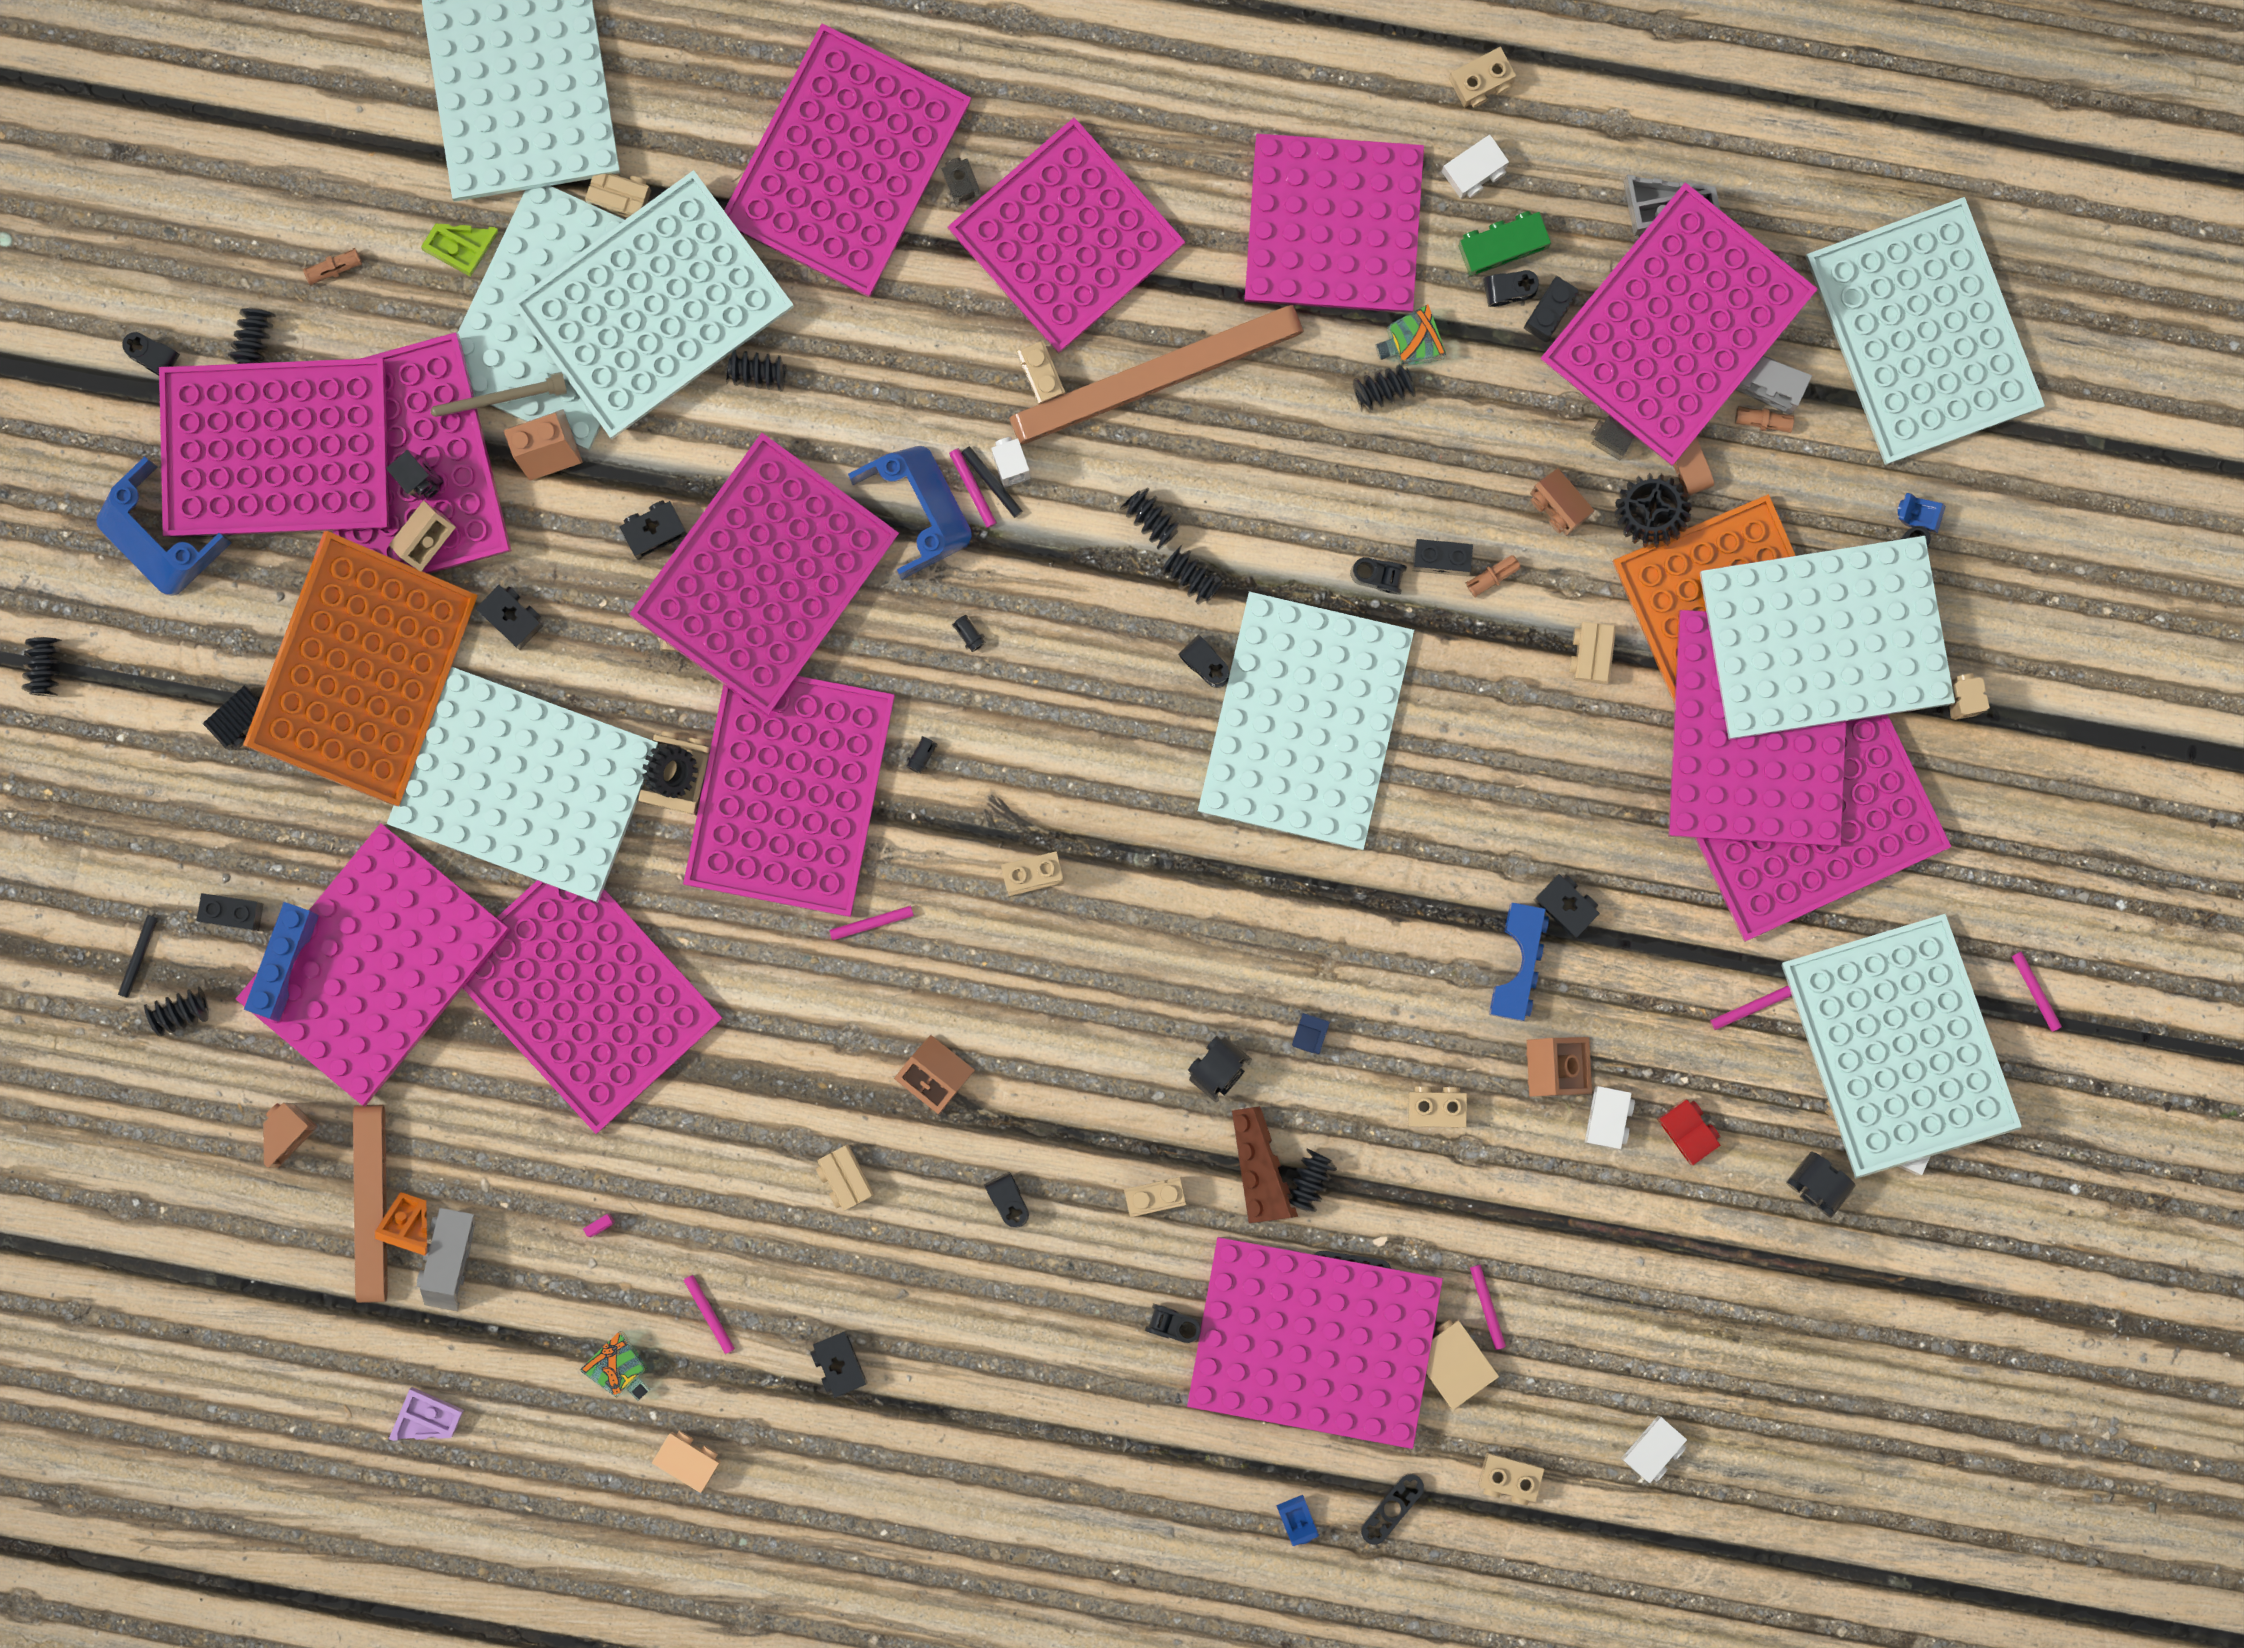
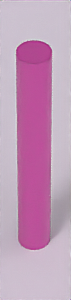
M957 448L949 452L986 527L994 526L997 522L960 449Z
M910 905L829 930L833 941L910 918L914 914Z
M2022 951L2012 955V959L2051 1031L2053 1032L2061 1028L2062 1026Z
M1787 985L1710 1020L1714 1030L1722 1028L1791 997V990Z
M1481 1264L1470 1267L1495 1350L1504 1348L1506 1344Z
M692 1274L683 1280L722 1350L725 1354L731 1352L735 1348L694 1275Z

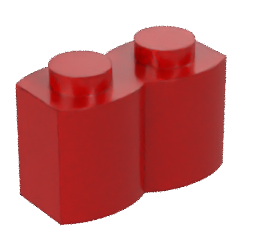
M1683 1099L1657 1118V1120L1690 1165H1695L1721 1146L1717 1140L1720 1138V1135L1711 1123L1706 1125L1700 1116L1704 1113L1694 1100L1689 1102L1687 1099Z

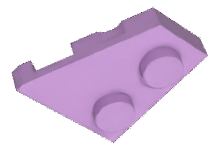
M411 1387L389 1439L395 1441L407 1438H415V1440L436 1437L437 1439L452 1438L464 1410Z

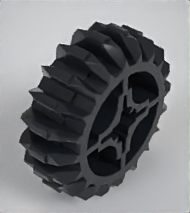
M1649 473L1647 480H1643L1638 475L1636 478L1637 484L1628 481L1627 490L1621 489V499H1617L1615 502L1618 508L1615 510V518L1619 519L1617 525L1619 529H1624L1623 535L1625 538L1633 535L1632 542L1636 544L1641 539L1645 548L1649 542H1654L1656 549L1659 547V541H1663L1668 546L1670 544V537L1678 540L1680 538L1679 531L1685 532L1687 530L1686 523L1691 521V514L1689 512L1692 510V505L1690 502H1687L1689 500L1688 493H1682L1683 486L1681 484L1674 486V479L1672 477L1664 481L1662 473L1658 476V479H1653L1652 474ZM1650 495L1645 499H1641L1643 496ZM1661 495L1668 498L1676 508L1664 503L1661 500ZM1656 503V509L1654 513H1652V517L1650 519V512L1652 511V509H1654V505ZM1631 513L1636 514V517L1642 518L1645 521V526L1638 523ZM1659 523H1666L1662 526L1656 527Z

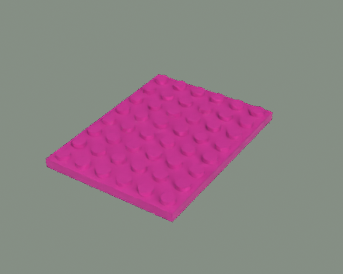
M821 23L724 212L741 234L870 298L963 119L972 98Z
M1685 182L1540 360L1673 466L1814 295L1817 288Z
M455 332L360 358L385 359L388 466L406 450L422 456L444 481L439 486V492L428 500L425 498L424 501L445 515L456 528L422 571L429 574L511 552L477 408L434 417L431 414L433 406L474 397L459 334ZM388 472L389 528L335 530L333 533L413 567L400 558L389 544L423 501L407 494Z
M384 358L159 367L164 537L217 535L218 533L222 535L389 528L388 470L386 469L388 467L386 373Z
M761 433L629 613V616L768 716L899 533L768 436Z
M1680 610L1668 837L1841 846L1846 721L1729 740L1707 612Z
M796 676L767 716L723 684L683 885L851 917L895 695Z
M1888 715L1846 721L1841 846L1695 838L1744 942L1951 848L1949 840Z
M382 823L379 824L309 909V911L318 914L319 917L310 941L301 949L294 962L288 984L289 998L280 1022L254 1014L364 1107L511 930ZM256 975L236 998L244 1007Z
M538 880L496 917L511 930L463 987L465 992L595 1134H598L723 1019L605 889H603L597 903Z
M1217 1237L1187 1407L1413 1449L1443 1278Z

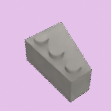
M1762 356L1735 390L1790 415L1798 407L1812 375L1778 363L1767 356Z
M440 1208L438 1217L433 1216L430 1226V1233H433L431 1244L427 1243L426 1256L423 1255V1260H427L425 1270H420L417 1278V1287L420 1288L425 1306L458 1312L460 1303L457 1302L460 1285L464 1284L465 1276H463L466 1259L469 1258L476 1223L474 1214Z

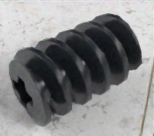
M242 308L239 314L245 319L237 320V326L243 330L234 331V336L240 341L231 342V347L236 351L229 352L228 358L237 364L255 363V361L265 359V357L258 353V350H267L268 347L261 342V339H270L271 336L264 332V328H273V324L268 322L267 318L276 317V315L258 308Z
M734 350L728 361L726 385L732 377L735 386H738L743 379L745 387L749 388L754 380L757 389H761L764 382H766L767 389L772 390L777 383L778 390L783 392L787 364H783L781 355H778L775 362L772 363L770 354L766 355L764 361H760L759 353L756 352L753 359L749 360L747 351H744L742 357L738 358L737 351Z
M1400 364L1396 366V374L1390 368H1386L1385 378L1377 371L1374 374V381L1369 375L1364 376V384L1358 378L1353 380V389L1361 412L1362 405H1366L1370 411H1373V402L1375 401L1381 408L1384 407V398H1387L1391 404H1394L1396 394L1404 401L1405 391H1408L1412 397H1416L1411 374L1407 367L1405 370Z
M1147 487L1132 495L1120 507V510L1129 507L1126 517L1136 516L1134 525L1144 524L1141 533L1145 535L1152 532L1149 541L1153 543L1160 540L1157 549L1160 550L1175 537L1181 522L1180 520L1173 523L1169 522L1173 513L1169 512L1163 515L1162 511L1165 505L1161 504L1155 507L1154 504L1158 497L1155 495L1147 499L1146 496L1150 490Z
M1181 545L1166 561L1161 573L1166 575L1172 571L1170 581L1173 583L1181 579L1178 586L1179 589L1182 590L1189 586L1187 596L1192 597L1198 594L1196 599L1198 605L1205 601L1208 602L1222 587L1225 580L1223 579L1215 583L1214 580L1217 573L1214 572L1207 576L1208 566L1204 565L1201 568H1197L1200 559L1197 557L1189 561L1191 551L1188 550L1181 554Z
M33 637L25 640V644L33 649L24 651V655L32 660L23 663V666L31 671L22 674V678L30 681V683L21 686L22 690L29 692L30 695L58 696L57 693L50 691V688L59 686V683L51 680V677L60 673L52 668V665L59 664L60 660L52 656L55 653L61 652L60 648L53 646V643L62 641L61 639Z
M198 986V995L196 996L190 989L187 990V999H183L180 993H177L175 1003L169 997H165L164 1007H162L158 1000L154 1001V1010H151L147 1004H144L147 1021L151 1029L159 1037L165 1035V1028L169 1033H174L176 1025L180 1029H186L187 1021L191 1026H195L198 1023V1018L202 1022H206L209 1019L208 1003L200 986Z
M1307 1148L1306 1151L1312 1157L1302 1158L1301 1161L1307 1168H1297L1296 1171L1302 1178H1292L1291 1182L1297 1188H1289L1291 1193L1289 1195L1292 1197V1199H1289V1202L1306 1212H1316L1317 1208L1312 1204V1201H1322V1198L1316 1192H1326L1327 1188L1321 1182L1331 1181L1332 1177L1327 1173V1170L1336 1171L1337 1167L1332 1163V1160Z

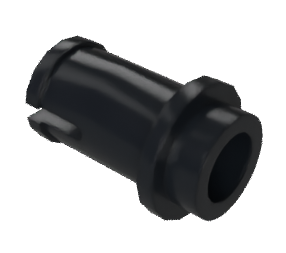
M967 615L960 617L952 624V627L955 628L966 643L965 648L970 649L971 652L978 650L986 643L983 639L985 637L984 634H979Z
M922 736L911 758H907L908 763L906 767L918 774H921L923 770L926 771V764L938 744Z

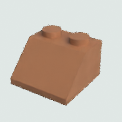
M564 409L503 430L513 458L530 481L583 463Z
M1589 1037L1526 1040L1529 1097L1592 1094Z
M283 1102L281 1105L276 1103L266 1113L268 1119L263 1123L264 1165L267 1168H279L318 1127L294 1103Z

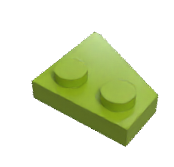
M435 223L423 242L421 249L471 277L497 236L498 229L495 227L479 229L472 228L470 225L454 227L449 224Z

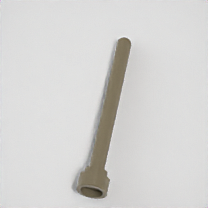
M562 372L550 374V377L545 378L546 381L436 405L431 408V414L434 417H439L547 392L549 395L555 394V396L567 394Z

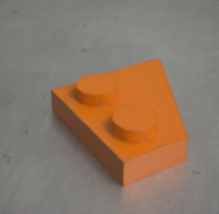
M400 1192L375 1230V1239L426 1256V1200Z

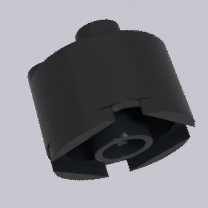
M1218 1036L1208 1044L1206 1048L1208 1053L1202 1060L1198 1057L1188 1069L1189 1075H1191L1189 1081L1215 1103L1219 1101L1217 1095L1221 1093L1225 1096L1244 1074L1245 1071L1241 1068L1244 1062L1250 1065L1252 1058L1227 1037L1220 1039Z
M1811 1151L1786 1181V1184L1798 1193L1801 1191L1800 1198L1808 1205L1814 1207L1815 1204H1818V1209L1832 1218L1856 1185L1841 1170L1837 1171L1832 1167L1831 1162Z

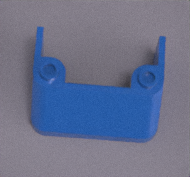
M914 446L889 453L848 473L852 485L877 473L888 482H896L907 477L932 525L923 530L917 538V548L922 557L897 569L901 580L966 548L970 544L972 539L971 529L928 448Z
M144 456L112 487L97 515L96 522L102 533L160 592L168 596H174L185 589L232 542L221 533H218L200 552L186 542H179L166 552L129 514L139 500V493L136 488L158 468L155 463Z

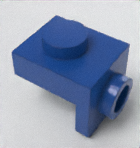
M1906 493L1904 500H1901L1898 506L1899 520L1905 526H1923L1928 531L1938 533L1946 506L1943 503L1916 498L1913 494Z
M1303 1495L1276 1505L1292 1546L1309 1543L1312 1539L1319 1536Z

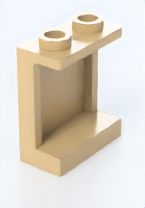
M662 731L661 736L654 735L653 741L666 746L667 744H673L690 752L693 755L691 758L696 759L697 762L693 766L698 768V773H693L692 775L697 778L696 782L690 781L691 790L684 789L686 794L683 796L677 795L678 798H668L655 793L644 783L643 790H640L638 801L643 804L696 816L710 748L705 746L706 741L689 738V742L678 740L679 735ZM671 761L664 770L665 781H669L676 772L675 761Z
M1057 852L1001 865L1009 897L1064 884Z
M1448 1319L1436 1328L1439 1333L1432 1338L1426 1374L1448 1406L1454 1410L1499 1376L1459 1320H1455L1452 1323Z

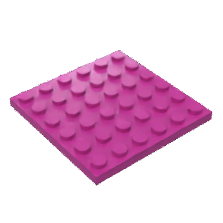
M1075 117L947 227L1058 354L1185 245L1182 237Z
M1256 133L1244 302L1413 313L1424 145Z

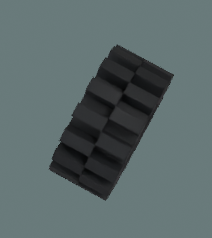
M664 744L658 745L659 750L653 748L651 750L653 756L647 755L645 758L649 761L648 765L643 764L642 769L647 771V773L642 774L643 779L647 780L645 782L646 786L651 791L668 798H678L677 795H685L684 789L690 791L692 788L689 784L690 781L696 782L697 779L692 776L693 773H698V768L693 766L697 764L696 759L691 758L693 755L687 750L673 744H667V746ZM671 761H675L676 772L669 781H665L664 770Z

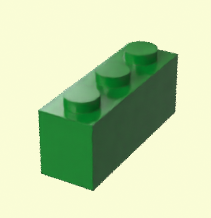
M1526 211L1515 216L1516 220L1507 224L1502 220L1489 226L1490 230L1479 233L1478 230H1474L1464 234L1458 247L1469 277L1549 249L1551 241L1540 212L1532 214L1531 211Z

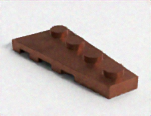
M1261 1107L1232 1110L1248 1222L1256 1223L1298 1217L1296 1208H1291L1287 1196L1291 1194L1287 1182H1282L1278 1170L1281 1167L1278 1156L1272 1153L1270 1147L1272 1139Z

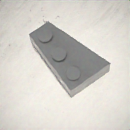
M1626 175L1623 183L1634 236L1642 235L1685 182L1676 183L1662 181V179L1657 178L1647 179L1636 177L1635 175ZM1687 183L1720 210L1715 186Z

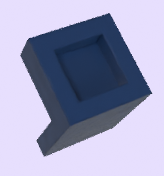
M1302 1013L1292 1046L1319 1055L1330 1022Z

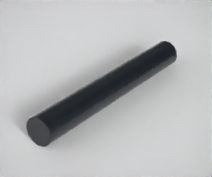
M970 446L961 452L962 455L1014 518L1019 516L1023 510Z
M147 914L118 992V995L129 998L158 920L154 916Z

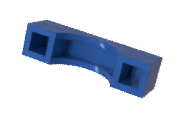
M283 902L244 1010L280 1022L289 998L288 984L294 962L301 949L310 941L319 917L318 914Z
M1510 903L1504 932L1509 934L1519 945L1522 963L1518 974L1513 980L1507 984L1494 987L1489 1010L1490 1016L1521 1022L1525 1021V1016L1530 1017L1533 1007V1000L1529 999L1530 989L1536 988L1539 973L1534 971L1536 960L1541 961L1544 944H1540L1539 941L1541 932L1546 933L1549 916H1545L1546 909Z

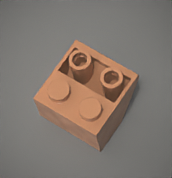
M1559 468L1538 482L1530 492V495L1533 497L1530 499L1532 504L1539 512L1545 511L1551 518L1549 520L1550 525L1559 534L1563 532L1566 536L1569 535L1595 511Z
M930 1035L910 1057L894 1079L940 1115L975 1070Z

